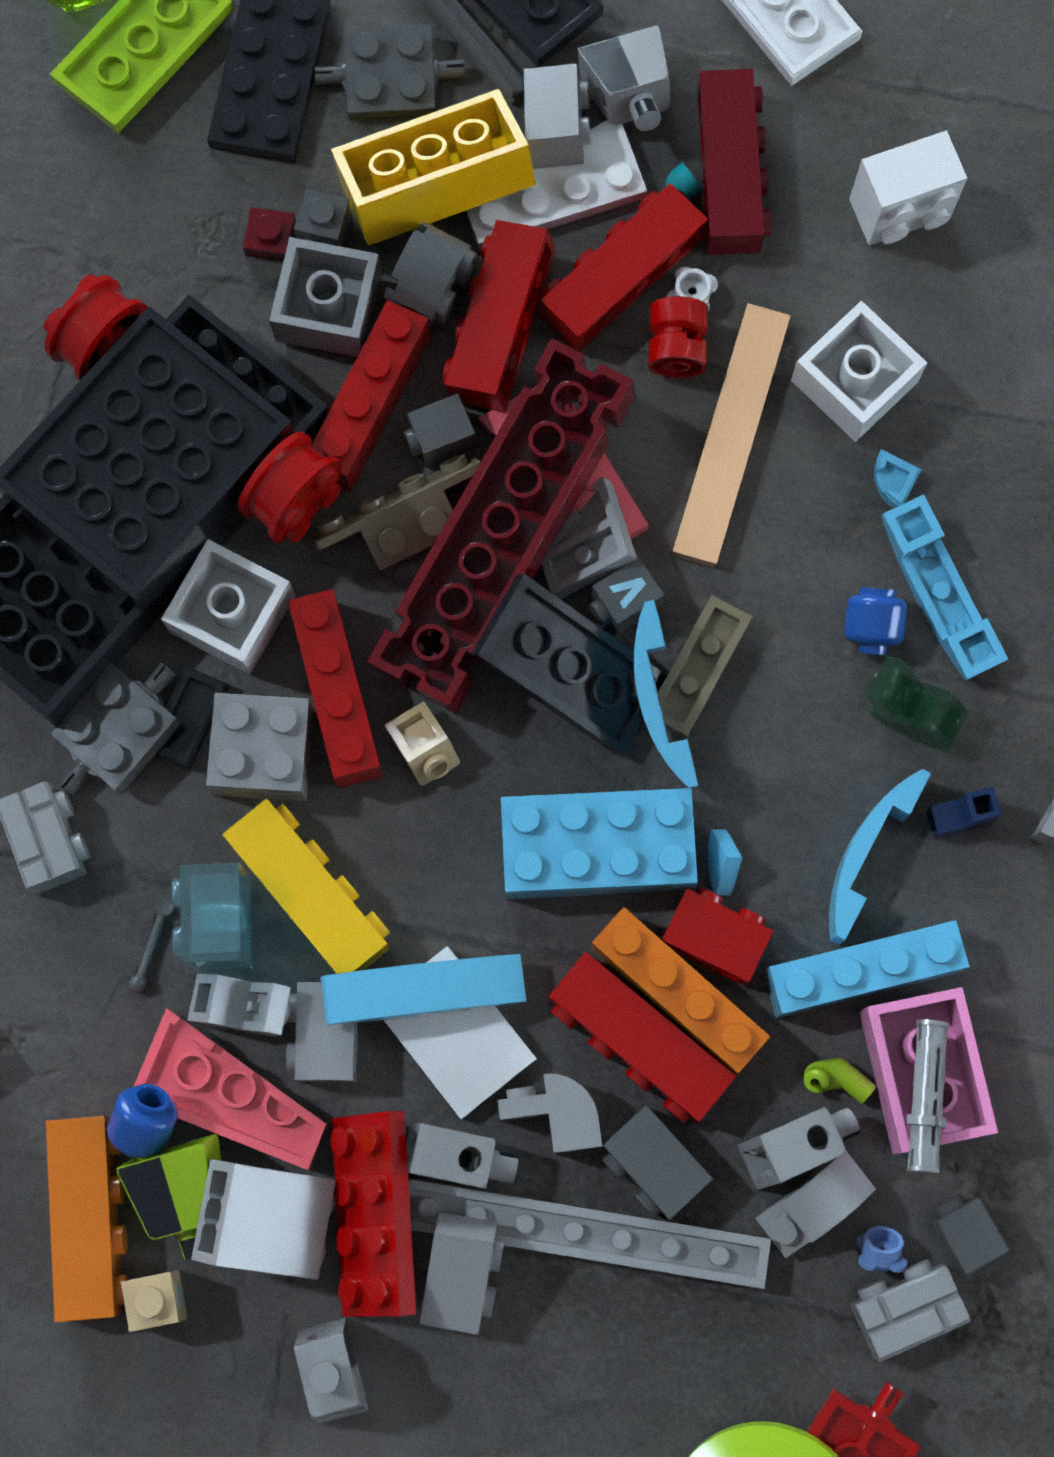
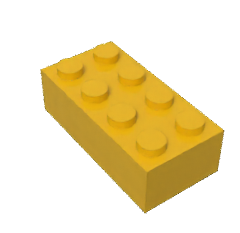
M499 89L331 149L342 189L346 198L350 199L351 209L368 246L419 228L422 221L431 224L536 185L529 144Z

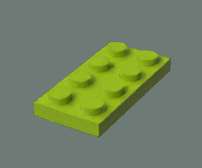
M119 0L50 73L51 79L54 84L119 134L234 11L232 1Z

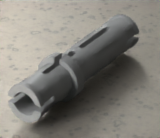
M917 1020L913 1103L911 1114H907L906 1125L910 1126V1150L907 1171L939 1174L941 1130L946 1129L947 1118L942 1117V1103L945 1081L946 1040L949 1023L938 1020Z

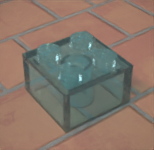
M239 863L180 865V878L173 879L172 881L173 906L181 910V927H174L173 929L174 955L181 956V963L195 973L253 970L251 876Z

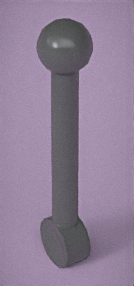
M161 898L155 904V910L158 913L137 975H134L129 981V988L134 993H142L147 988L148 982L145 977L165 920L173 915L175 911V905L169 898Z

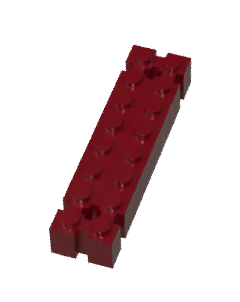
M551 338L534 368L538 383L537 388L533 391L526 386L523 387L396 609L395 613L402 621L397 633L395 634L385 629L367 660L376 672L407 689L413 679L419 681L416 689L424 698L455 715L474 684L467 673L472 662L474 661L484 666L483 663L471 656L472 651L515 576L526 574L531 579L534 578L609 445L606 430L607 424L610 423L619 428L636 398L633 379L600 363L595 373L588 370L584 354ZM572 402L580 404V408L577 411L572 409L570 413L564 412L563 407L566 404H569L570 408L573 407ZM441 639L440 642L444 647L438 655L434 652V656H431L426 650L427 645L432 641L437 645V640Z

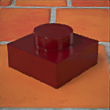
M250 207L243 245L245 256L284 261L289 237L294 235L295 214Z

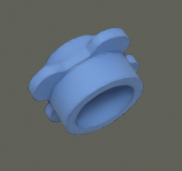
M875 1226L857 1237L856 1245L861 1248L862 1253L859 1256L858 1263L862 1268L878 1272L891 1270L896 1273L903 1272L907 1268L908 1261L902 1256L905 1242L896 1230L885 1226Z

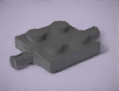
M431 24L343 28L344 54L341 66H315L316 86L342 84L347 96L348 119L425 116L436 112L435 92L439 79H465L464 59L437 60V55L432 46Z
M160 662V665L149 678L142 683L139 680L130 678L111 663L51 733L54 738L69 750L73 760L76 762L58 785L74 796L83 783L92 775L102 779L112 789L123 794L183 723L166 709L162 699L158 696L177 674Z

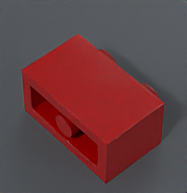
M698 887L696 892L686 889L662 941L678 955L745 987L750 982L774 930L764 926L767 920L751 910L741 908L739 913L722 906L721 904L724 899L710 890Z

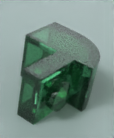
M890 656L886 657L880 671L876 672L873 676L870 690L866 696L872 703L869 713L883 725L913 741L945 752L949 751L968 714L966 708L952 691L920 682L903 660Z

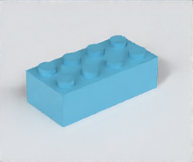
M692 788L501 797L506 899L686 891V889L694 891L698 883Z

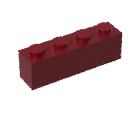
M753 69L700 71L697 103L702 185L704 189V216L708 218L706 229L707 255L760 253L763 238L771 235L770 209H763L762 195L768 194V169L760 168L759 154H765V127H757L756 113H762L763 109L762 86H754Z

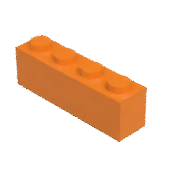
M625 907L619 911L592 942L590 949L734 1075H737L770 1038L764 1030Z
M109 1116L46 1121L54 1322L109 1318L123 1315V1305L125 1303L121 1282L127 1281L129 1278L127 1274L121 1275L120 1255L127 1253L128 1241L126 1226L124 1224L119 1225L118 1205L124 1204L125 1188L119 1176L116 1175L115 1155H121L122 1152L117 1150L108 1138L107 1126L111 1118Z

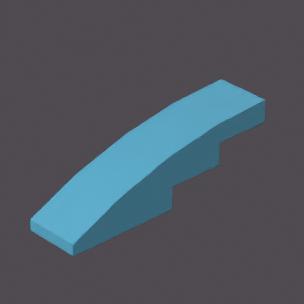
M520 954L428 962L321 976L326 1025L411 1018L424 1014L467 1011L473 1008L513 1005L526 1002Z

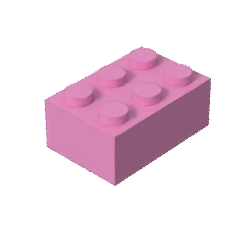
M963 987L869 1006L859 1011L892 1154L905 1153L910 1150V1126L906 1125L907 1114H911L913 1103L917 1020H938L949 1023L946 1040L945 1081L942 1103V1117L947 1118L946 1129L941 1130L940 1145L998 1133Z

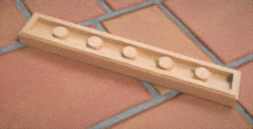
M747 303L672 551V556L716 568L791 315Z

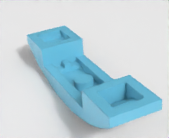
M923 494L883 513L881 517L888 538L906 581L933 633L964 680L966 681L1007 661L1008 657L988 618L982 620L941 540L945 534L925 495Z
M654 600L646 601L639 617L634 646V673L639 704L650 736L667 765L688 788L697 787L699 783L688 739L669 743L648 654L666 649V644L656 603Z
M921 769L895 786L869 813L852 837L839 864L832 888L829 908L831 942L840 945L846 940L867 899L850 888L887 816L889 815L903 822L911 814L931 775L930 772Z

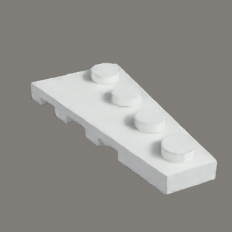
M606 120L591 129V144L583 145L584 164L534 168L535 186L466 210L465 213L478 250H482L486 236L492 235L496 220L551 229L643 200L647 196V189L623 124L614 125Z

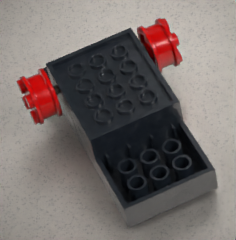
M89 274L84 277L78 284L75 293L61 308L51 312L45 320L43 329L47 332L44 348L47 356L55 362H67L74 368V376L79 382L0 467V493L2 494L0 498V681L55 728L111 663L116 666L168 608L207 539L223 546L247 519L256 517L268 527V537L275 543H282L288 539L292 543H296L308 531L311 525L310 520L321 507L324 509L328 508L337 499L342 489L337 484L342 471V463L333 456L324 458L312 448V443L329 412L328 406L190 294L165 319L139 299L129 300L121 293L119 282L110 275L96 277L94 274Z

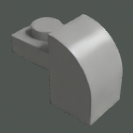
M197 974L187 1021L245 1033L276 1037V1035H281L282 1028L290 1015L291 1005L288 998L291 987L276 983L249 982L218 974Z
M543 1074L545 1094L536 1095L535 1086L506 1090L507 1099L497 1100L500 1121L548 1115L553 1154L602 1147L599 1117L595 1103L586 1089L569 1077L558 1074Z
M846 1151L843 1155L828 1161L815 1170L798 1187L769 1206L755 1219L782 1255L787 1258L807 1243L814 1242L860 1206L876 1188Z

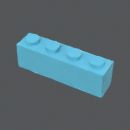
M954 920L770 966L763 973L775 1017L780 1018L956 974L970 966L957 921Z

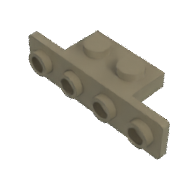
M465 454L452 456L440 464L441 470L425 477L424 474H416L403 480L399 484L400 490L385 497L381 493L372 495L358 503V510L344 517L338 513L324 518L316 524L317 530L309 535L317 549L321 550L360 531L376 567L381 571L434 545L453 511L444 490L472 477L481 462L473 455L468 457Z

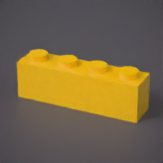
M266 798L222 835L336 974L367 969L390 949L387 942L383 939L390 933L373 911L366 916L363 915L353 903L360 896L343 875L336 880L333 879L324 868V865L330 859L317 843L311 839L304 844L294 832L300 826V823L282 803L275 809Z

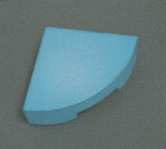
M881 449L874 467L875 484L882 499L894 509L905 503L922 469Z
M711 829L708 843L709 878L713 892L717 895H731L743 858L726 829Z

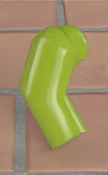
M844 1058L815 1061L807 1066L804 1071L803 1082L808 1091L820 1094L823 1091L843 1088L860 1104L864 1103L877 1087Z

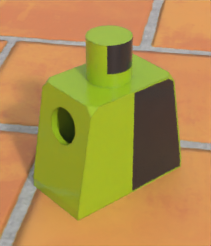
M217 1133L168 1147L157 1156L131 1158L116 1168L118 1176L148 1237L156 1240L176 1234L184 1260L191 1259L210 1159L222 1161Z

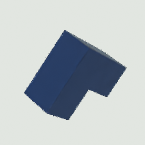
M994 787L965 793L959 799L932 805L926 810L934 839L990 825L1002 815Z

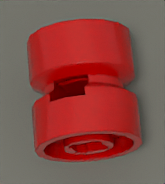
M673 296L655 300L651 304L649 332L654 337L649 340L648 369L652 373L670 378H686L700 375L706 371L707 342L703 337L707 335L708 306L705 302L691 297Z

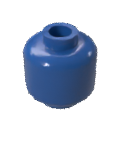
M860 587L859 594L851 596L847 601L844 628L846 639L853 643H859V653L887 655V646H897L904 640L907 615L906 602L901 598H897V590Z
M142 1084L127 1088L119 1094L108 1123L107 1133L109 1140L117 1150L131 1158H150L159 1155L167 1148L178 1117L176 1104L165 1090L152 1084Z

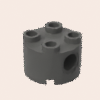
M422 221L419 230L415 229L392 272L391 278L399 281L396 289L393 290L387 287L383 302L386 303L389 300L427 317L431 327L437 324L445 328L456 307L453 301L456 296L455 291L457 287L465 289L477 266L474 264L477 253L472 251L473 247Z

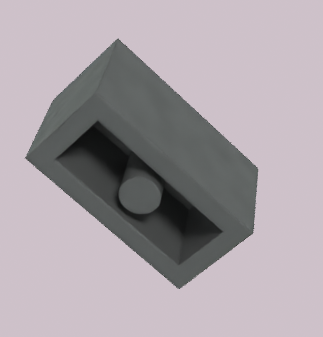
M647 1105L602 1145L608 1153L602 1161L621 1182L627 1176L631 1178L641 1190L635 1198L654 1219L662 1213L666 1219L670 1220L713 1180Z

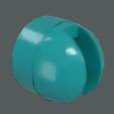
M683 162L677 165L666 177L665 187L671 183L689 201L704 190Z

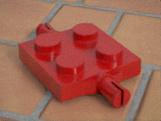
M887 1381L872 1407L856 1403L843 1393L832 1388L806 1431L829 1446L839 1457H915L921 1448L917 1441L898 1430L889 1419L904 1393L899 1388H894L893 1384Z

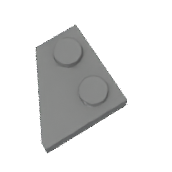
M604 477L596 480L592 488L596 492L580 512L574 509L568 516L562 530L557 535L542 562L550 592L559 599L637 559L612 482Z

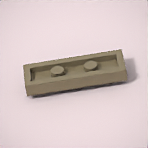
M711 595L658 691L667 730L687 739L753 616Z

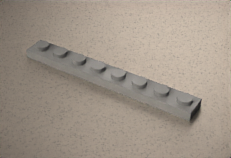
M408 1179L411 1230L434 1234L439 1213L443 1212L498 1222L495 1241L504 1242V1246L765 1289L771 1239Z

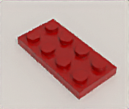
M384 1111L332 1118L330 1143L334 1153L336 1180L333 1196L336 1201L337 1211L336 1248L339 1252L340 1270L338 1295L341 1302L342 1317L416 1315L405 1111Z

